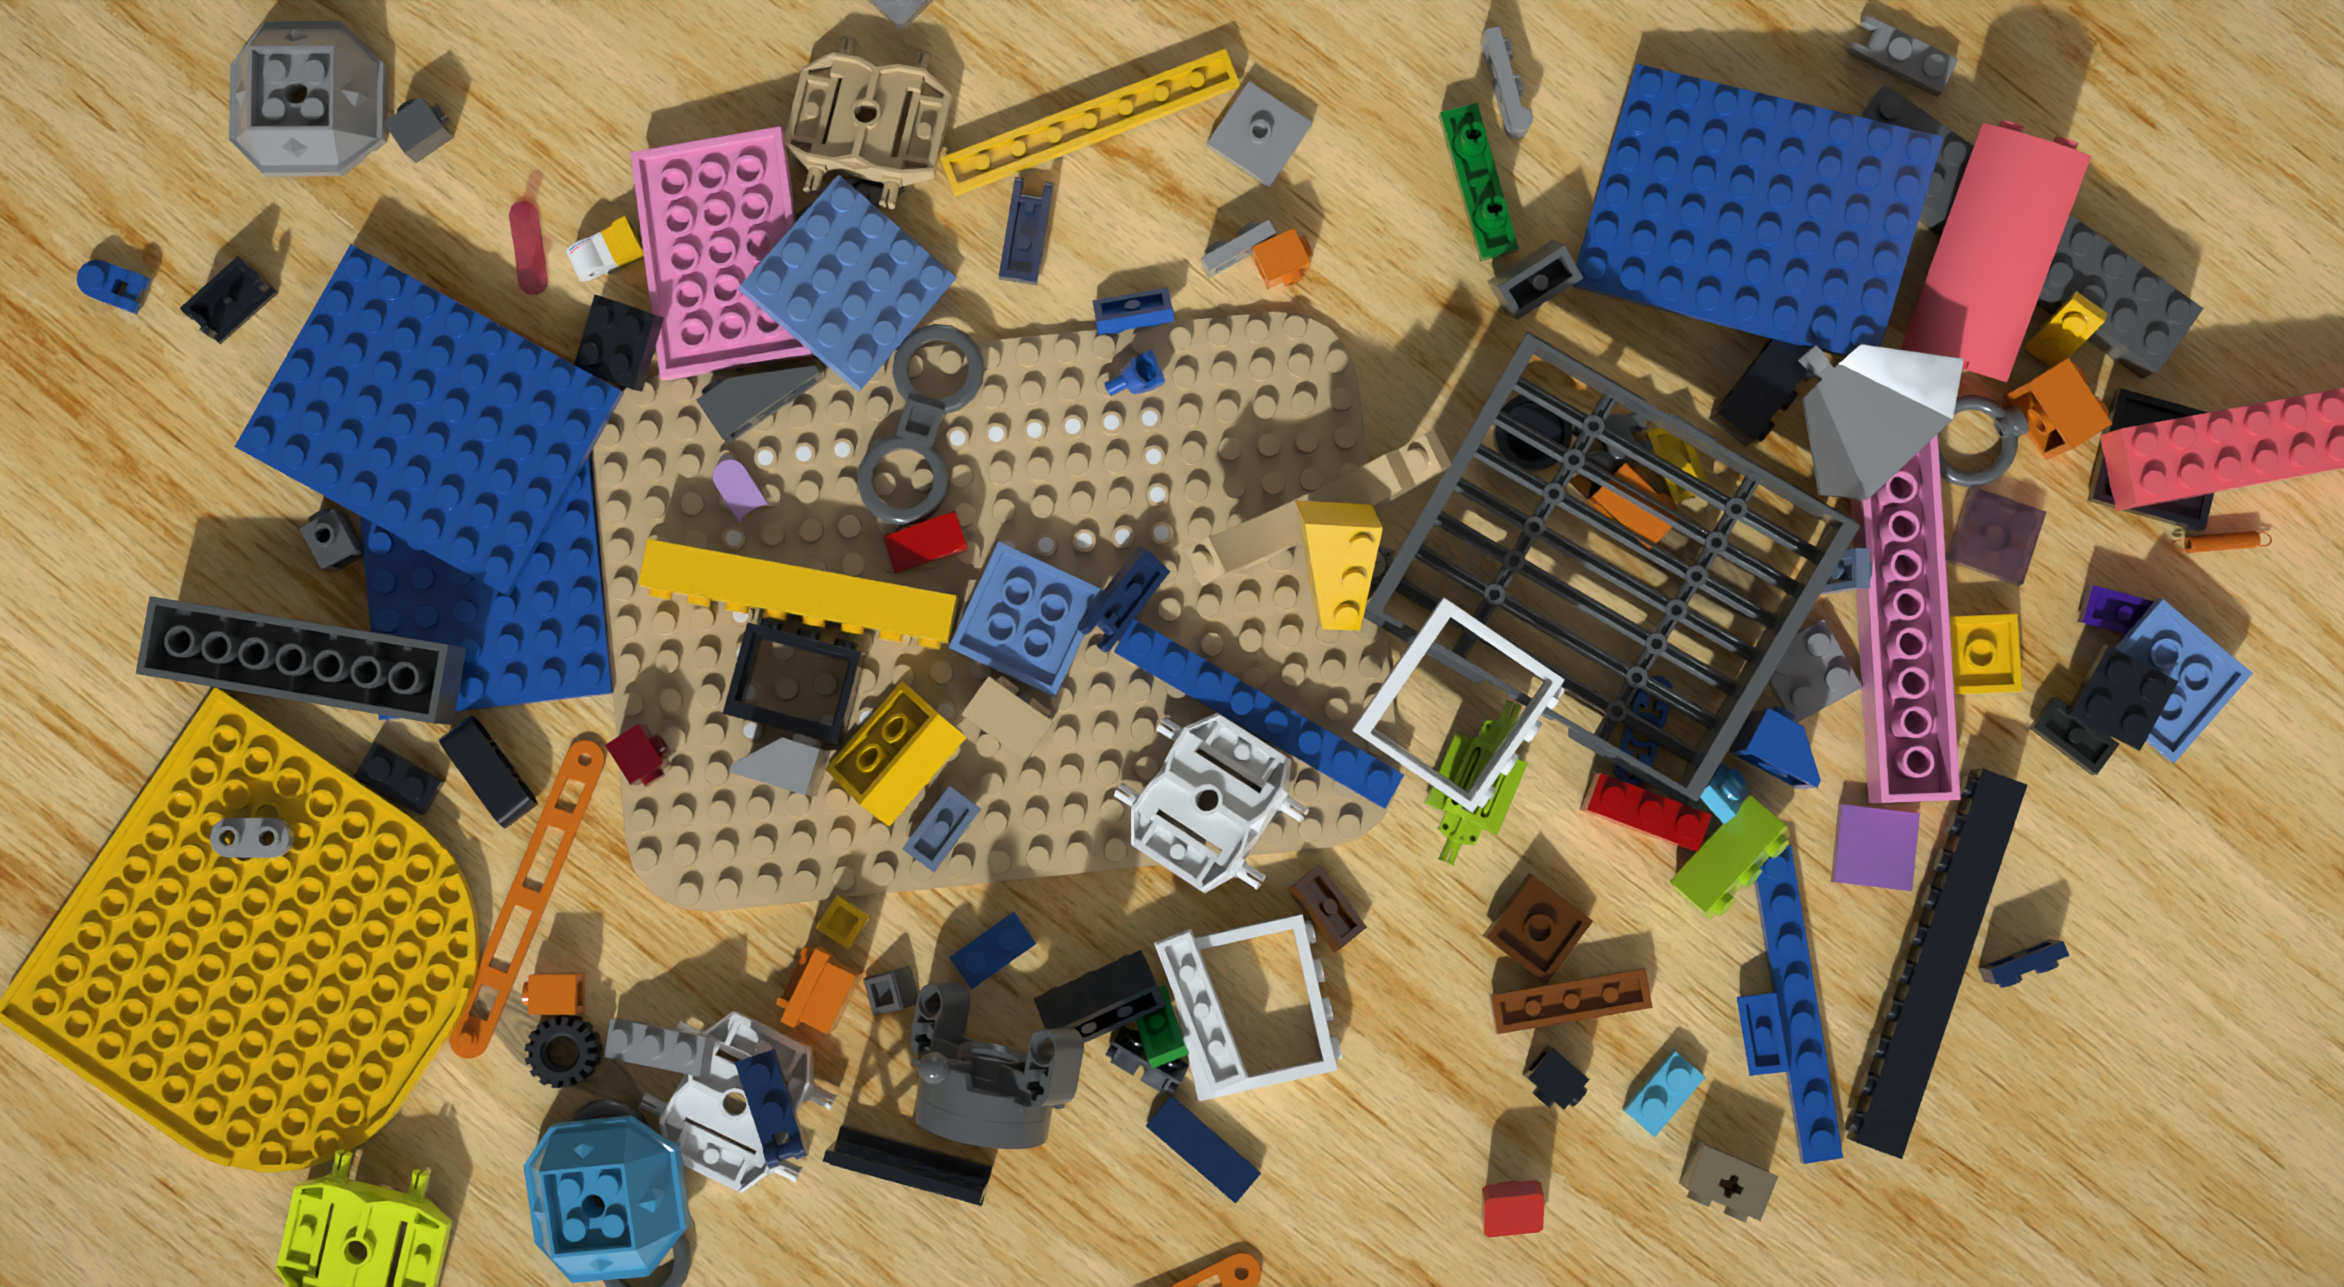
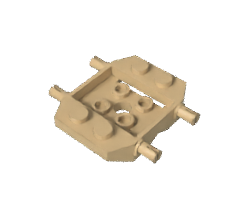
M842 36L838 53L830 52L802 67L784 136L787 152L809 170L803 188L806 193L811 194L813 191L814 195H819L823 175L827 172L883 183L884 187L879 205L887 208L888 204L889 209H894L898 190L901 186L935 178L953 103L952 95L927 71L932 56L929 51L924 50V53H922V49H917L913 66L902 64L879 66L861 57L853 56L857 40L849 36L848 41L847 36ZM907 91H913L898 157H892ZM863 109H872L877 113L875 119L868 123L858 121L856 116Z

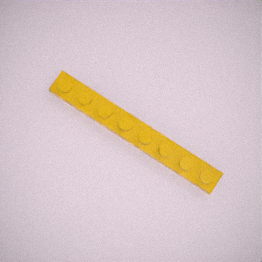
M1225 48L941 157L940 160L953 194L956 197L1237 89L1240 86V82Z

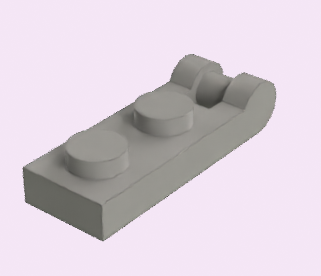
M1500 26L1485 29L1480 43L1504 129L1509 138L1520 140L1527 134L1533 121V115L1529 109L1522 107L1519 96H1523L1522 81L1518 73L1513 74L1509 61L1513 59L1511 42L1508 37L1503 38Z

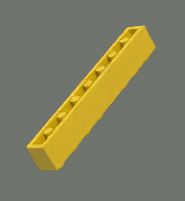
M647 539L638 581L639 586L649 589L648 596L671 600L672 594L687 596L686 603L710 607L711 601L726 603L725 610L748 614L749 608L764 610L763 617L787 621V615L803 617L802 624L807 626L825 628L826 622L841 624V632L863 636L864 629L879 631V639L902 643L903 636L917 638V646L940 650L941 643L950 644L952 641L959 605V598L956 595Z

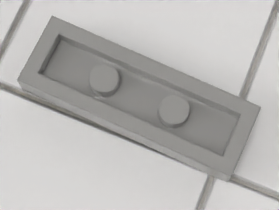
M610 1018L604 1058L705 1077L710 1076L715 1036L622 1018Z

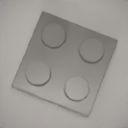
M1825 619L1796 634L1768 681L1781 708L1796 716L1794 722L1796 723L1862 688Z

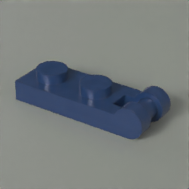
M775 1048L735 1062L768 1168L772 1169L781 1166L783 1160L792 1157L798 1160L809 1156L807 1143ZM787 1130L789 1142L777 1145L774 1134Z

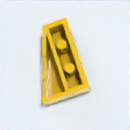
M1295 500L1306 557V569L1312 604L1322 629L1360 631L1383 529L1372 504Z

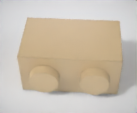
M988 676L961 715L1022 759L1028 761L1054 725V722L1048 719L1052 711L1034 698H1032L1029 704L1016 696L1020 689L1003 676H1000L997 681Z

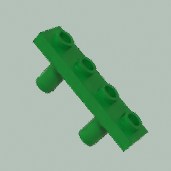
M1478 103L1440 112L1441 127L1480 262L1517 252L1519 246Z

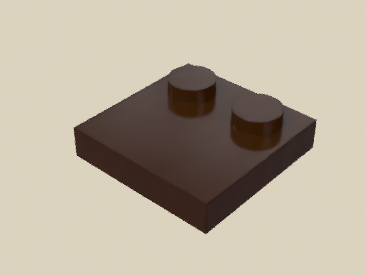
M1528 873L1482 936L1547 984L1593 921L1534 875Z

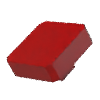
M1537 1180L1498 1182V1184H1490L1482 1188V1225L1484 1235L1499 1237L1539 1233L1543 1230L1544 1193L1541 1182Z

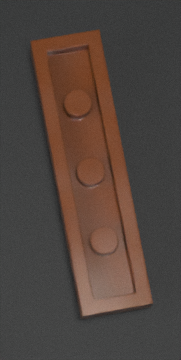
M1645 968L1489 994L1496 1034L1653 1008Z

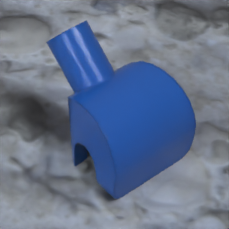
M1149 349L1136 358L1133 357L1121 367L1120 375L1104 382V385L1110 396L1127 388L1132 394H1141L1162 386L1165 383V378L1153 351Z

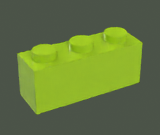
M1749 795L1742 803L1737 815L1727 823L1722 824L1699 849V852H1696L1670 880V883L1681 896L1709 920L1716 914L1722 916L1735 902L1733 896L1743 885L1749 887L1757 880L1762 872L1760 867L1770 856L1774 859L1784 851L1789 843L1787 839L1790 836L1789 830L1780 819Z

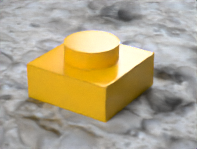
M836 895L815 928L846 949H850L871 915L842 896Z

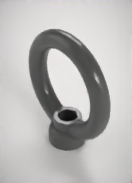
M1963 395L1957 397L1954 415L1968 410L1980 411L1989 415L1993 419L1995 429L2002 439V448L1997 459L1989 467L1976 472L1962 471L1953 467L1944 458L1940 448V431L1938 433L1940 476L1946 481L1962 487L1984 486L1996 481L2010 468L2017 453L2018 437L2027 434L2029 426L2022 410L2017 405L2005 409L1999 403L1987 397Z

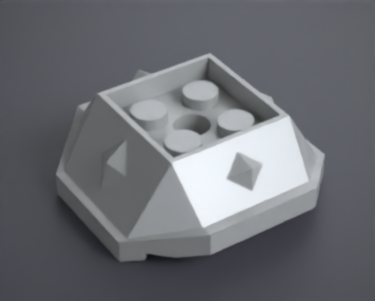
M341 21L263 22L231 63L229 140L266 177L344 176L360 164L372 151H377L387 143V127L383 122L387 120L388 67ZM307 90L305 100L295 104L297 94Z

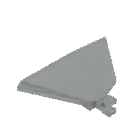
M1861 344L1833 367L1827 356L1817 345L1807 351L1798 361L1819 381L1802 399L1818 495L1868 500L1953 420L1964 359Z

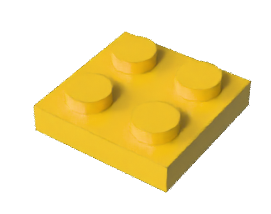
M2018 614L1949 617L1954 695L2023 692Z

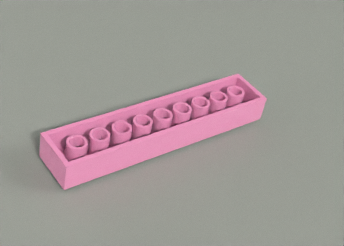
M1937 434L1868 500L1850 499L1851 518L1860 525L1853 537V548H1870V561L1873 567L1870 578L1871 588L1856 590L1868 803L1961 800Z

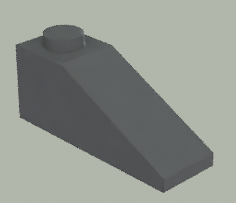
M814 365L730 377L723 382L721 379H717L702 389L701 393L703 395L696 399V401L722 439L730 444L825 378Z

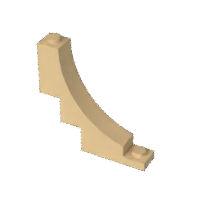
M1435 430L1421 435L1400 449L1384 454L1368 464L1295 500L1372 504L1374 510L1452 465ZM1295 500L1244 523L1211 535L1187 549L1186 553L1201 585L1205 586L1264 563L1285 550L1301 544V527Z

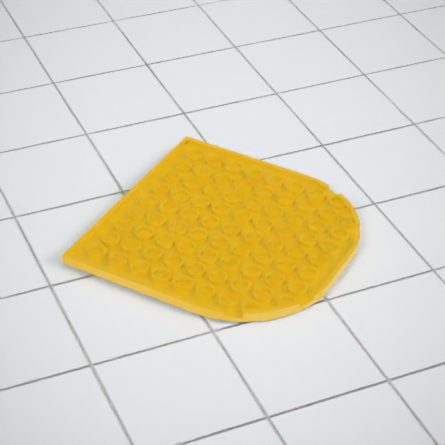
M214 687L1 997L0 1023L202 1158L226 1167L233 1166L241 1169L255 1170L259 1173L302 1170L335 1159V1152L337 1150H346L345 1153L352 1151L381 1131L408 1100L452 1035L470 1000L478 970L480 933L473 895L457 861L444 843L427 826L223 688ZM225 818H279L289 823L292 827L294 843L290 851L280 857H224L213 849L210 842V834L215 824ZM229 830L225 835V841L231 845L235 840V835ZM268 831L264 836L266 844L271 845L274 841V834L271 831Z

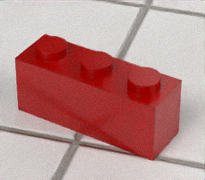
M1602 773L1592 774L1580 807V811L1684 850L1699 852L1712 814Z

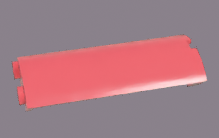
M2001 120L1999 126L1982 123L1900 349L1964 359L1962 369L2007 382L2091 156L2076 150L2078 142L2062 137H2055L2052 142L2022 133L2024 126Z

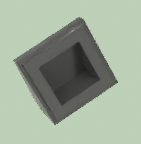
M910 966L863 978L873 1016L901 1010L917 1003L918 993Z

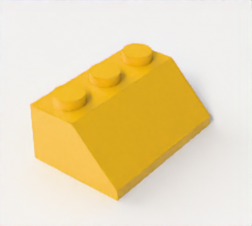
M901 681L825 770L859 805L889 827L904 812L908 804L930 782L935 773L956 752L957 748L967 737L911 687Z

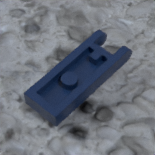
M1015 177L1000 264V280L1038 285L1054 183L1045 182L1043 196L1022 193L1024 187L1023 178Z
M1138 545L1081 619L1077 629L1082 634L1087 635L1097 625L1104 632L1097 643V647L1104 653L1110 651L1170 573V570L1147 548Z

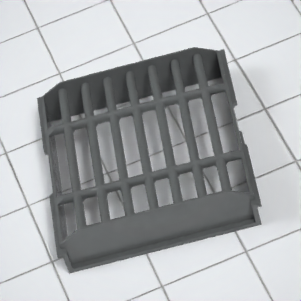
M1527 331L1513 358L1451 461L1452 466L1447 468L1371 600L1367 603L1363 618L1410 644L1418 631L1383 612V609L1395 591L1432 613L1440 599L1402 578L1413 558L1425 563L1483 597L1472 616L1485 625L1495 607L1498 606L1624 679L1623 685L1614 700L1500 635L1563 678L1564 682L1560 687L1565 689V691L1605 713L1594 734L1548 707L1541 713L1543 717L1548 720H1555L1567 727L1568 737L1680 803L1688 805L1691 799L1694 801L1699 800L1860 525L1855 523V520L1741 454L1734 453L1718 444L1715 437L1673 413L1666 414L1647 403L1639 395ZM1533 354L1603 394L1590 416L1521 376ZM1512 389L1582 429L1571 449L1566 448L1501 410ZM1615 403L1621 404L1745 476L1733 498L1606 426L1604 422ZM1492 423L1562 463L1551 483L1481 443ZM1595 437L1724 511L1713 532L1585 459L1584 456ZM1475 457L1542 496L1531 517L1461 477L1471 459ZM1575 471L1703 544L1704 547L1693 566L1566 493L1565 488ZM1609 479L1614 480L1678 517L1680 520L1677 523L1610 485L1607 481ZM1758 485L1830 525L1816 546L1747 507V503ZM1453 490L1523 530L1511 550L1505 548L1442 511ZM1555 505L1683 578L1684 581L1674 598H1669L1545 526V522ZM1737 520L1807 559L1795 580L1727 541V537ZM1433 524L1502 563L1503 565L1491 584L1423 545L1422 543ZM1537 538L1664 612L1654 632L1648 631L1526 560L1525 556L1535 539ZM1638 540L1652 548L1648 551ZM1717 554L1722 555L1784 591L1786 595L1776 612H1771L1709 576L1707 571ZM1515 573L1523 575L1645 646L1634 666L1632 667L1505 593ZM1698 587L1766 626L1755 647L1687 608ZM1450 617L1447 622L1463 631L1453 650L1450 651L1434 641L1425 654L1477 684L1483 680L1492 683L1504 690L1509 697L1527 707L1532 699L1531 697L1465 659L1477 639L1503 655L1509 656ZM1678 621L1747 660L1735 681L1667 641ZM1657 656L1664 657L1727 694L1716 714L1648 676L1647 673ZM1638 688L1707 728L1696 748L1627 708ZM1618 722L1687 761L1688 763L1679 782L1676 783L1608 743L1607 741Z

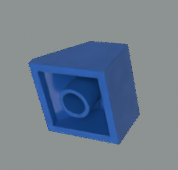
M1774 706L1773 709L1764 708L1749 713L1729 753L1796 789L1818 788L1821 782L1805 729L1794 722L1796 717L1794 714L1778 706Z

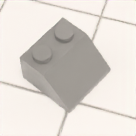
M794 733L792 740L781 737L731 764L729 772L799 794L817 796L831 751L821 749L823 743L821 740Z

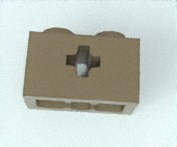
M1696 1140L1679 1184L1689 1190L1688 1198L1708 1207L1712 1200L1726 1206L1723 1213L1746 1223L1748 1216L1761 1221L1778 1176ZM1721 1178L1733 1181V1188L1721 1187L1719 1185Z

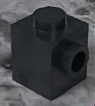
M1549 1045L1544 1048L1522 1074L1536 1086L1532 1093L1549 1108L1556 1103L1563 1110L1568 1105L1574 1107L1581 1101L1588 1090L1585 1085L1590 1080Z

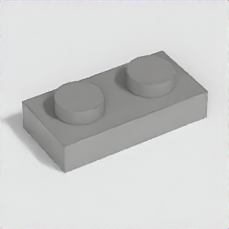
M1267 220L1259 224L1258 221H1253L1238 231L1239 236L1228 243L1222 239L1206 248L1204 251L1206 255L1201 259V267L1208 279L1249 257L1253 246L1276 236V231L1271 222Z

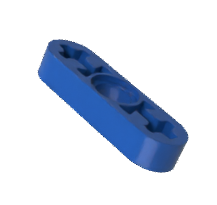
M1650 676L1673 690L1671 683L1666 678ZM1638 688L1633 697L1630 711L1664 729L1670 706L1660 700H1656L1652 711L1660 712L1658 718L1650 713H1638L1639 705L1642 708H1648L1650 696ZM1624 726L1618 749L1633 756L1634 750L1626 749L1628 743L1637 748H1648L1647 756L1642 752L1638 753L1637 760L1652 768L1658 744L1651 740L1646 742L1637 740L1633 735L1632 729ZM1613 763L1612 769L1616 779L1632 785L1644 782L1634 775L1628 778L1627 771Z

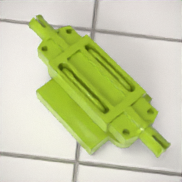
M1506 700L1499 720H1485L1477 737L1470 738L1461 733L1454 732L1438 772L1468 791L1513 727L1522 706ZM1518 759L1506 776L1500 772L1492 784L1496 788L1494 795L1483 808L1477 805L1473 813L1433 785L1431 786L1424 804L1444 812L1438 830L1447 837L1438 860L1454 866L1462 844L1476 845L1482 829L1498 835L1528 765L1527 762Z

